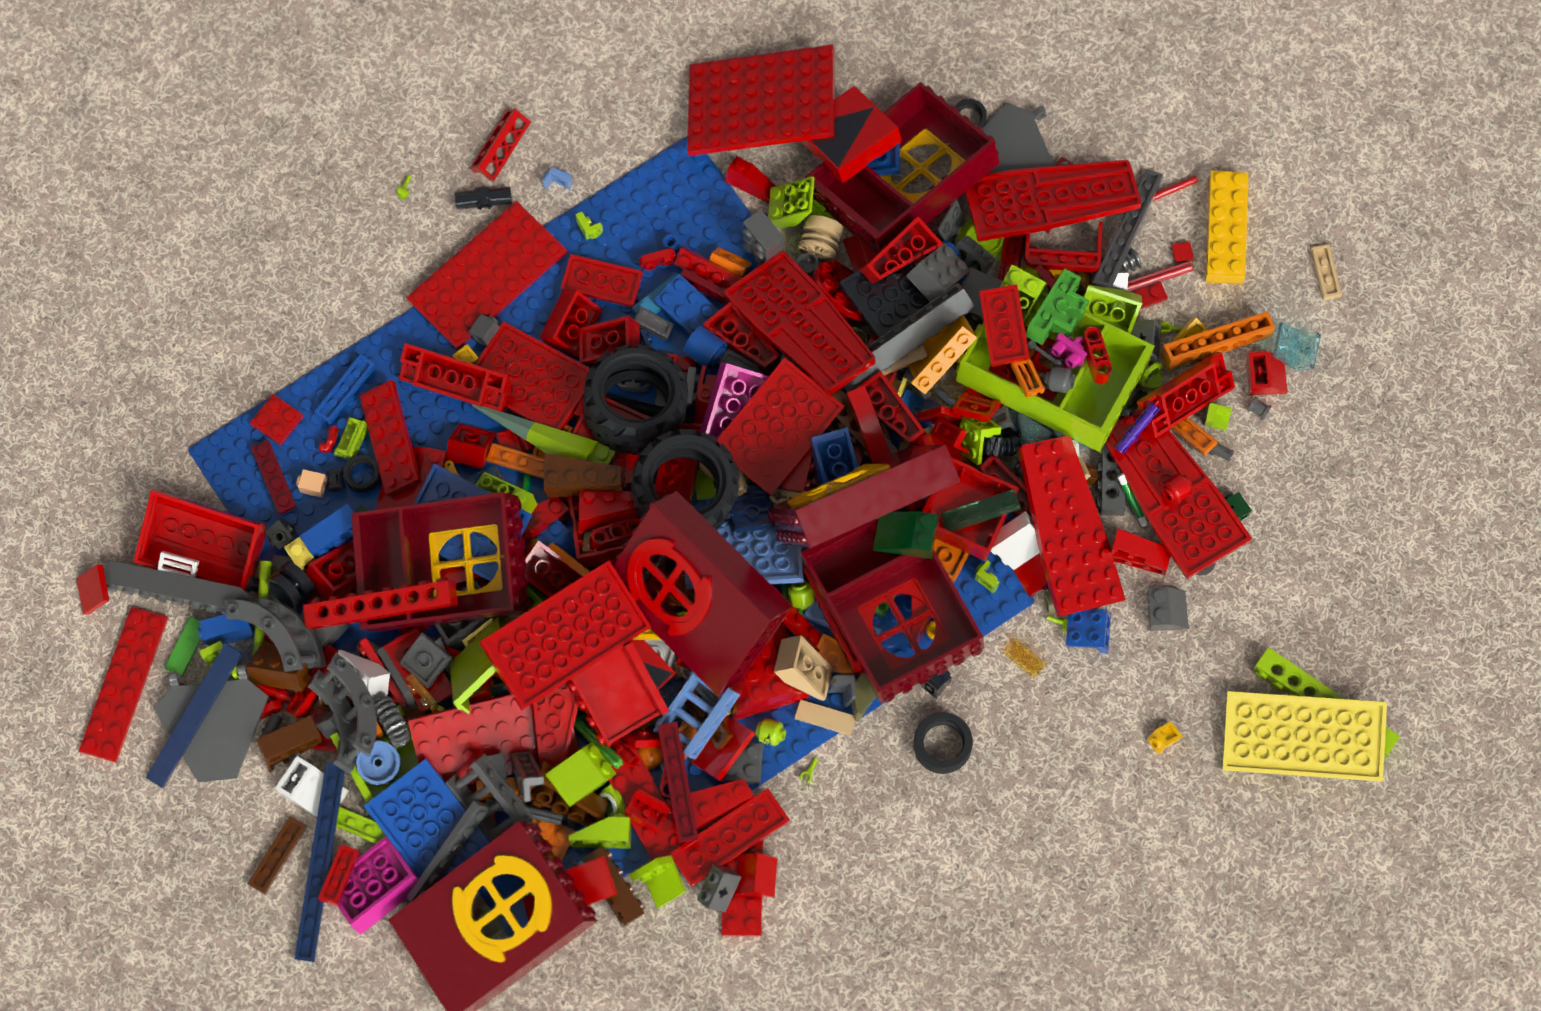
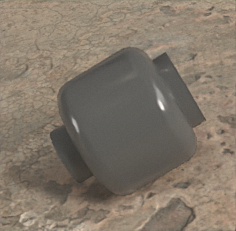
M1054 366L1050 372L1046 373L1045 383L1048 384L1051 391L1067 393L1074 386L1075 375L1072 374L1069 368Z

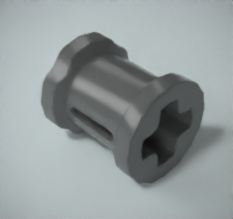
M1255 396L1247 411H1252L1260 416L1261 420H1264L1272 406L1264 404Z

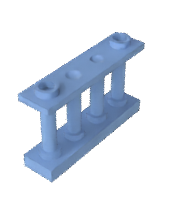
M693 671L690 672L688 681L668 708L669 712L656 721V727L653 731L659 734L658 725L671 723L676 715L696 729L697 733L693 739H689L679 732L681 743L685 745L683 753L689 758L696 759L740 694L728 688L718 696V703L712 707L693 693L698 683L710 690ZM687 699L708 713L704 723H700L681 709Z

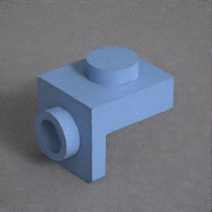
M555 167L547 171L542 178L545 189H548L553 181L568 190L573 184L572 177L568 172L560 171Z

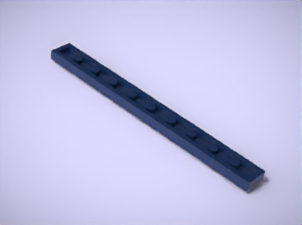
M326 762L294 957V960L314 963L324 902L319 901L318 897L330 870L345 771L331 762Z

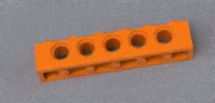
M1267 311L1164 344L1160 355L1167 371L1206 359L1215 352L1224 353L1271 338L1275 325Z

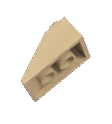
M801 635L782 639L774 672L786 684L822 701L826 700L833 667Z

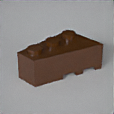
M265 640L245 666L251 682L259 685L302 692L311 679L306 663H302L303 669L284 672L283 662L277 647Z
M311 716L300 717L295 723L282 725L277 731L264 733L256 739L260 754L269 773L274 771L273 766L283 761L286 764L290 761V756L298 752L303 754L322 742Z

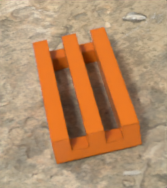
M1031 359L1011 364L1026 398H1029L1030 395L1035 396L1039 392L1040 394L1044 393V386ZM1025 363L1036 383L1037 388L1034 387L1031 381L1029 373L1027 372L1024 366ZM1019 367H1020V369H1021V371H1022V373H1023V375H1024V377H1025V380H1024V378H1023V376H1022V374H1021V372H1020V370H1019Z

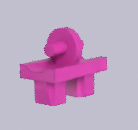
M1060 333L1051 349V353L1056 357H1059L1062 353L1068 356L1065 359V364L1071 369L1077 365L1081 367L1087 356V353L1084 351L1085 347L1081 345L1083 339L1080 336L1076 339L1071 336L1067 338Z

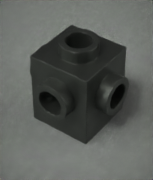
M284 517L265 531L271 545L279 550L294 541V538L298 535L295 526L287 522Z

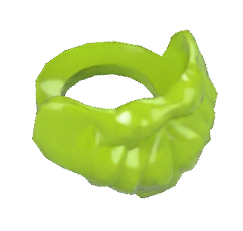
M1153 362L1141 376L1138 383L1142 387L1149 389L1161 387L1162 363Z

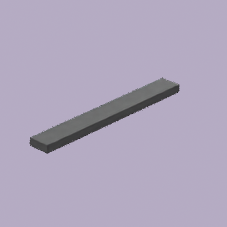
M1145 169L1137 186L1141 198V207L1125 212L1092 282L1093 286L1112 288L1160 186L1163 174Z

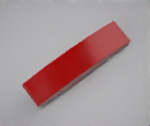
M865 385L847 392L846 396L852 407V414L860 430L859 435L871 463L890 455Z

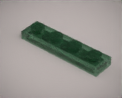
M1015 489L941 513L945 529L952 532L1019 510L1021 507Z

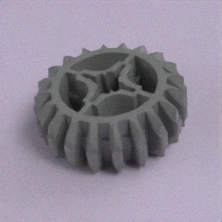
M389 696L376 699L373 702L376 718L387 740L394 748L405 745L410 741V734L395 703Z

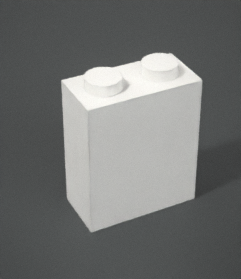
M1026 512L1001 528L991 549L994 555L997 554L1005 565H1009L1013 570L1039 554L1033 520Z

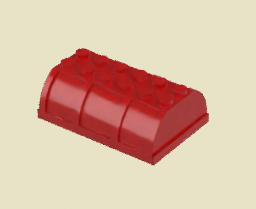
M152 489L133 563L157 570L160 553L166 551L198 560L197 579L240 587L246 592L249 578L251 575L255 576L266 536V527L262 522H254L225 510L221 511L199 504L197 501L166 493L161 489ZM164 557V559H167V560H170V561H174V562H177V563H181V564H185V565H188V566H192L191 564L183 563V562H180V561H176V560H172V559H169V558H165V557ZM163 564L164 567L191 574V571Z
M783 623L780 624L741 682L730 688L740 694L731 707L732 716L735 721L797 703L800 700L809 699L807 693L786 684L774 672L781 640L790 638L787 628Z

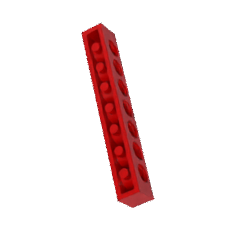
M438 578L434 583L420 581L417 586L403 584L400 585L399 589H393V587L382 588V592L368 590L364 591V595L351 593L346 594V598L341 599L339 596L328 597V601L323 602L321 599L311 600L310 604L303 605L305 628L314 630L457 606L456 583L449 581L448 578ZM436 589L437 595L433 599L432 592ZM418 593L419 597L418 600L415 602L414 595ZM400 596V602L397 605L396 598ZM381 599V600H382V605H381V607L379 608V607H378V601ZM363 602V603H364V608H363V610L361 611V610H360V604ZM345 605V606H346V611H345V613L343 614V613H342V607ZM327 608V609H328V614H327V616L325 617V616H324V611H325V609Z

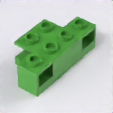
M1067 269L1063 270L1030 322L1026 337L1043 345L1051 331L1058 335L1062 333L1067 338L1072 335L1086 313L1085 309L1090 301L1076 293L1081 280L1080 276Z

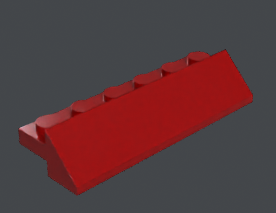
M408 343L404 344L400 360L403 363L398 380L480 407L484 406L504 412L508 393H511L509 375Z
M1215 352L1138 400L1137 404L1140 414L1150 402L1161 409L1145 429L1153 438H1157L1235 388L1232 371L1226 370L1223 354Z

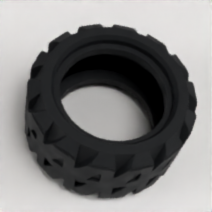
M636 344V348H632L630 345H624L614 348L613 353H604L596 360L595 366L590 368L585 381L583 409L588 429H592V435L602 445L609 444L610 450L621 454L632 451L631 455H641L650 442L655 441L656 437L669 431L677 432L678 429L682 428L688 400V384L685 381L684 372L678 363L673 362L669 355L659 349L658 352H655L650 346ZM642 380L652 384L662 393L666 405L657 415L649 419L629 420L613 412L604 397L614 385L622 381Z
M678 429L677 432L669 431L656 437V440L650 442L642 451L636 463L631 482V497L640 519L649 511L648 506L654 500H660L654 488L653 478L656 470L669 460L689 458L704 465L713 476L716 486L715 499L698 512L715 529H718L728 518L739 490V472L736 462H733L731 452L723 443L720 445L714 436L702 431L698 433L693 429Z

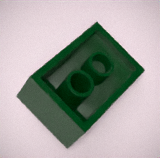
M910 511L890 512L879 517L873 550L932 559L938 515Z

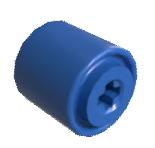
M701 325L687 340L683 348V354L700 366H706V370H710L717 365L718 361L725 354L727 342Z

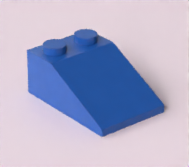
M848 427L811 437L815 472L819 485L845 475L858 467Z

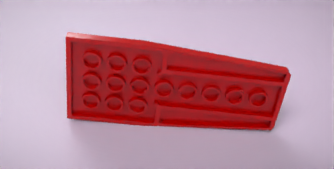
M1129 160L1017 169L986 174L965 192L978 242L1036 233L1136 210L1141 207L1140 194Z
M784 250L723 291L724 297L732 303L762 336L829 394L835 393L876 363L875 356L819 286Z
M1138 409L1131 417L1128 418L1126 416L1116 422L1105 442V446L1120 472L1125 474L1130 489L1155 534L1185 578L1189 579L1251 542L1252 537L1221 492L1170 430L1157 438H1153L1144 429L1138 436V440L1130 445L1125 454H1122L1114 447L1125 434L1124 431L1129 429L1136 421V416L1140 415ZM1175 474L1187 476L1191 481V493L1178 503L1168 501L1162 493L1163 483Z
M1063 436L1019 447L1018 452L1040 558L1057 617L1125 601L1114 557L1111 555L1110 543L1071 437Z

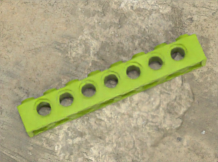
M1269 647L1253 669L1256 672V676L1262 680H1269L1276 690H1283L1289 696L1307 697L1304 691L1310 690L1313 693V697L1345 699ZM1278 668L1281 674L1275 675L1271 669ZM1288 679H1294L1297 685H1289ZM1386 727L1384 759L1401 737L1388 727Z

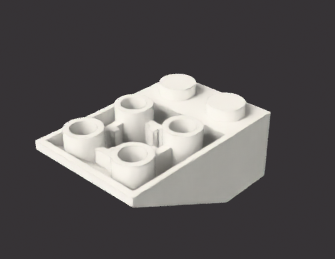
M338 650V655L344 658L360 675L370 692L373 702L380 697L387 696L390 673L378 663L343 650ZM335 676L334 682L342 690L345 686Z
M296 756L275 787V790L284 798L317 817L324 773ZM344 787L342 789L340 804L349 792V790H347Z

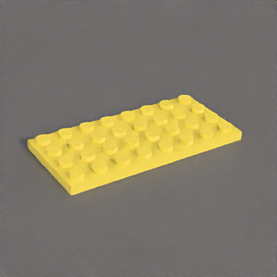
M1227 691L1223 770L1383 782L1387 702Z

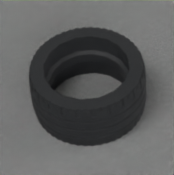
M946 712L934 713L925 718L917 727L913 741L914 752L920 764L927 770L939 774H947L959 770L968 761L973 746L972 733L966 722L959 716ZM946 725L958 731L962 738V749L957 757L948 761L933 759L927 754L924 748V738L931 728Z

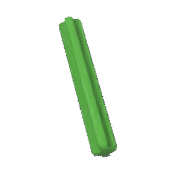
M585 721L574 724L576 730L589 743L593 742L614 768H619L623 765L622 758L611 747L599 744L595 737L597 733Z

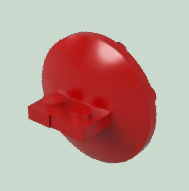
M837 260L821 262L813 273L815 283L845 320L850 317L858 321H864L838 285L840 281L855 272Z

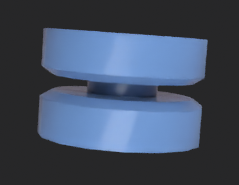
M375 741L371 754L367 756L360 752L356 760L357 771L360 776L368 783L376 786L387 785L394 781L399 775L402 765L397 750L389 743L383 741ZM377 759L382 760V765L379 767L375 763Z

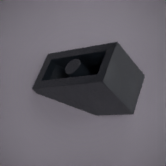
M947 670L941 675L935 674L930 677L931 679L928 682L922 684L921 687L937 699L950 684L952 679L951 673Z

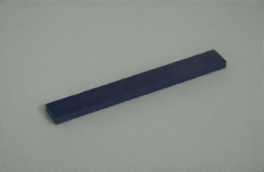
M228 643L224 644L147 774L146 778L161 788L165 787L243 655L242 652Z

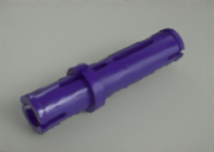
M1150 402L1133 425L1124 431L1125 434L1114 447L1122 454H1125L1130 445L1138 440L1140 433L1161 409Z

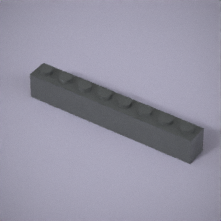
M956 283L869 344L867 347L875 356V365L846 384L844 389L850 392L878 372L889 369L898 359H903L908 355V352L922 346L924 341L936 336L944 327L952 325L961 315L969 313L975 305L963 287Z
M107 560L104 568L107 590L117 592V590H121L127 595L135 593L145 599L154 597L160 602L168 600L178 606L187 604L189 607L197 610L201 607L211 613L220 611L226 615L225 600H247L248 593L240 587Z

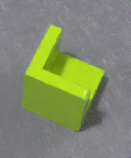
M1210 403L1204 426L1226 431L1232 408Z

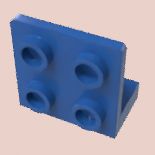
M1090 609L1069 614L1066 646L1097 648L1100 653H1108L1111 615L1108 610Z

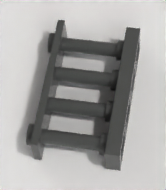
M486 754L480 756L470 765L473 769L462 778L456 773L445 783L466 811L473 801L479 802L478 800L489 792L493 794L497 802L489 807L490 809L487 811L485 818L478 824L490 842L503 834V831L514 823L516 824L519 821L528 822L534 817ZM479 776L485 786L473 794L466 784ZM503 808L510 817L497 825L491 818V815Z

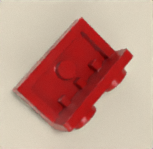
M638 788L623 814L658 834L672 810V806L668 805L666 801L652 796L648 791Z

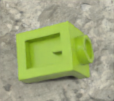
M583 212L576 214V222L586 240L590 238L595 239L603 232L601 222L592 225L588 216L585 217Z
M987 560L984 564L980 563L976 568L975 580L994 593L998 588L999 581H997L998 578L994 574L986 572L991 563Z

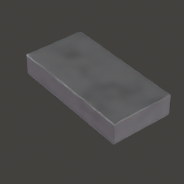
M643 307L638 309L634 319L640 324L641 329L644 328L645 331L664 341L668 339L674 325Z

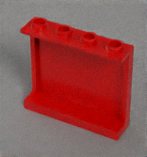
M628 642L570 679L567 683L569 690L572 693L575 692L578 698L576 702L579 708L586 712L588 716L586 717L587 723L591 728L594 727L597 732L595 735L597 741L605 747H610L611 743L658 715H664L669 712L632 642Z

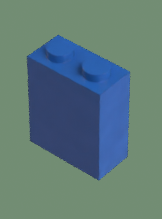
M226 615L199 621L201 626L198 628L200 639L208 646L219 641L224 645L225 643L231 644L254 637L253 624L247 621L227 620Z

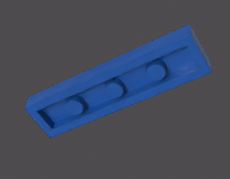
M360 354L314 411L315 415L330 425L376 368V364Z

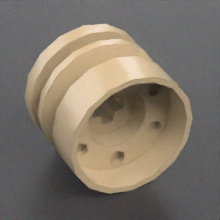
M818 215L807 217L803 229L804 234L801 235L798 250L802 254L812 253L822 261L835 260L836 251H838L839 247L837 243L841 241L844 227L839 222L828 217Z

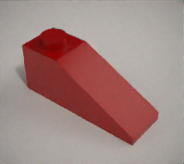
M736 156L728 167L726 183L769 204L770 190L772 187H776V185L754 164Z

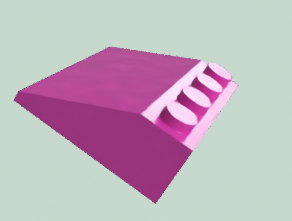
M721 362L700 433L702 431L718 439L769 376Z
M386 836L357 859L338 907L348 923L361 935L405 901L407 895L419 880V877Z

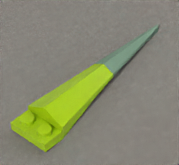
M472 404L475 409L517 434L544 453L611 465L617 454L616 451L610 450L609 447L600 444L598 441Z

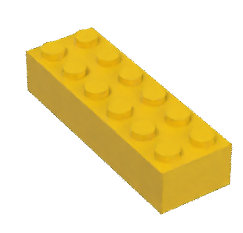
M1211 170L1208 184L1205 282L1243 285L1246 269L1249 173Z

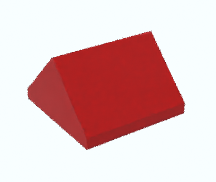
M761 853L739 855L737 874L741 876V879L735 890V895L775 898L778 858Z

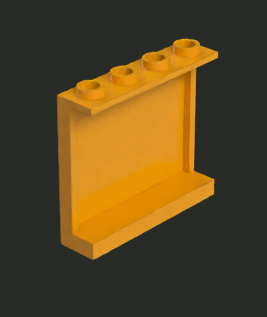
M965 315L957 318L952 325L941 329L936 336L924 341L923 347L928 357L907 366L914 377L911 384L924 394L931 389L977 338Z

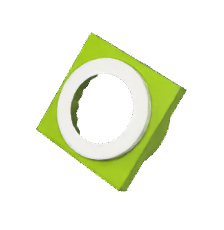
M611 785L598 794L599 797L607 802V798L612 802L613 809L607 803L605 811L607 817H614V814L624 813L625 805L623 798Z

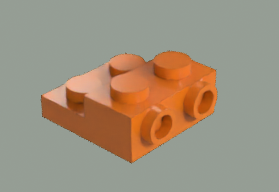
M533 819L532 822L541 828L542 833L540 834L544 840H548L552 845L554 855L558 856L563 862L571 846L569 835L576 833V831L562 824L556 825Z

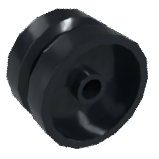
M287 561L279 568V573L275 572L266 579V583L273 595L281 603L286 604L295 611L303 605V599L308 600L316 593L310 578L302 569L290 561Z

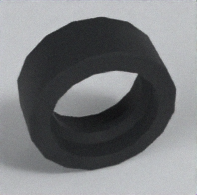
M972 98L963 99L955 105L959 113L965 108L977 110L980 114V121L975 125H979L981 128L986 125L987 110L980 101Z
M356 455L350 458L343 469V477L348 487L358 493H367L374 490L381 479L377 462L367 455ZM359 464H368L373 470L372 479L365 484H357L351 478L352 469Z

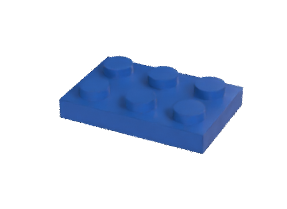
M680 274L653 300L660 309L690 336L699 326L719 311Z

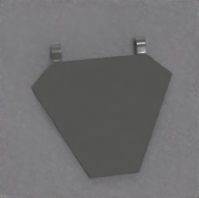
M1007 103L982 128L986 135H991L995 139L996 149L999 152L1000 164L988 174L1054 166L1035 119L1047 117L1044 105L1037 107L1031 112ZM1066 161V162H1063V163L1059 164L1058 166H1061V165H1069V164H1068V162Z
M246 665L237 666L240 679L226 682L182 756L197 782L238 778L269 697L248 679L249 675L245 667ZM177 672L169 673L171 688L154 707L170 736L201 685L180 686L181 675Z

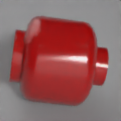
M1175 474L1163 483L1162 493L1168 501L1178 503L1191 493V481L1187 476Z

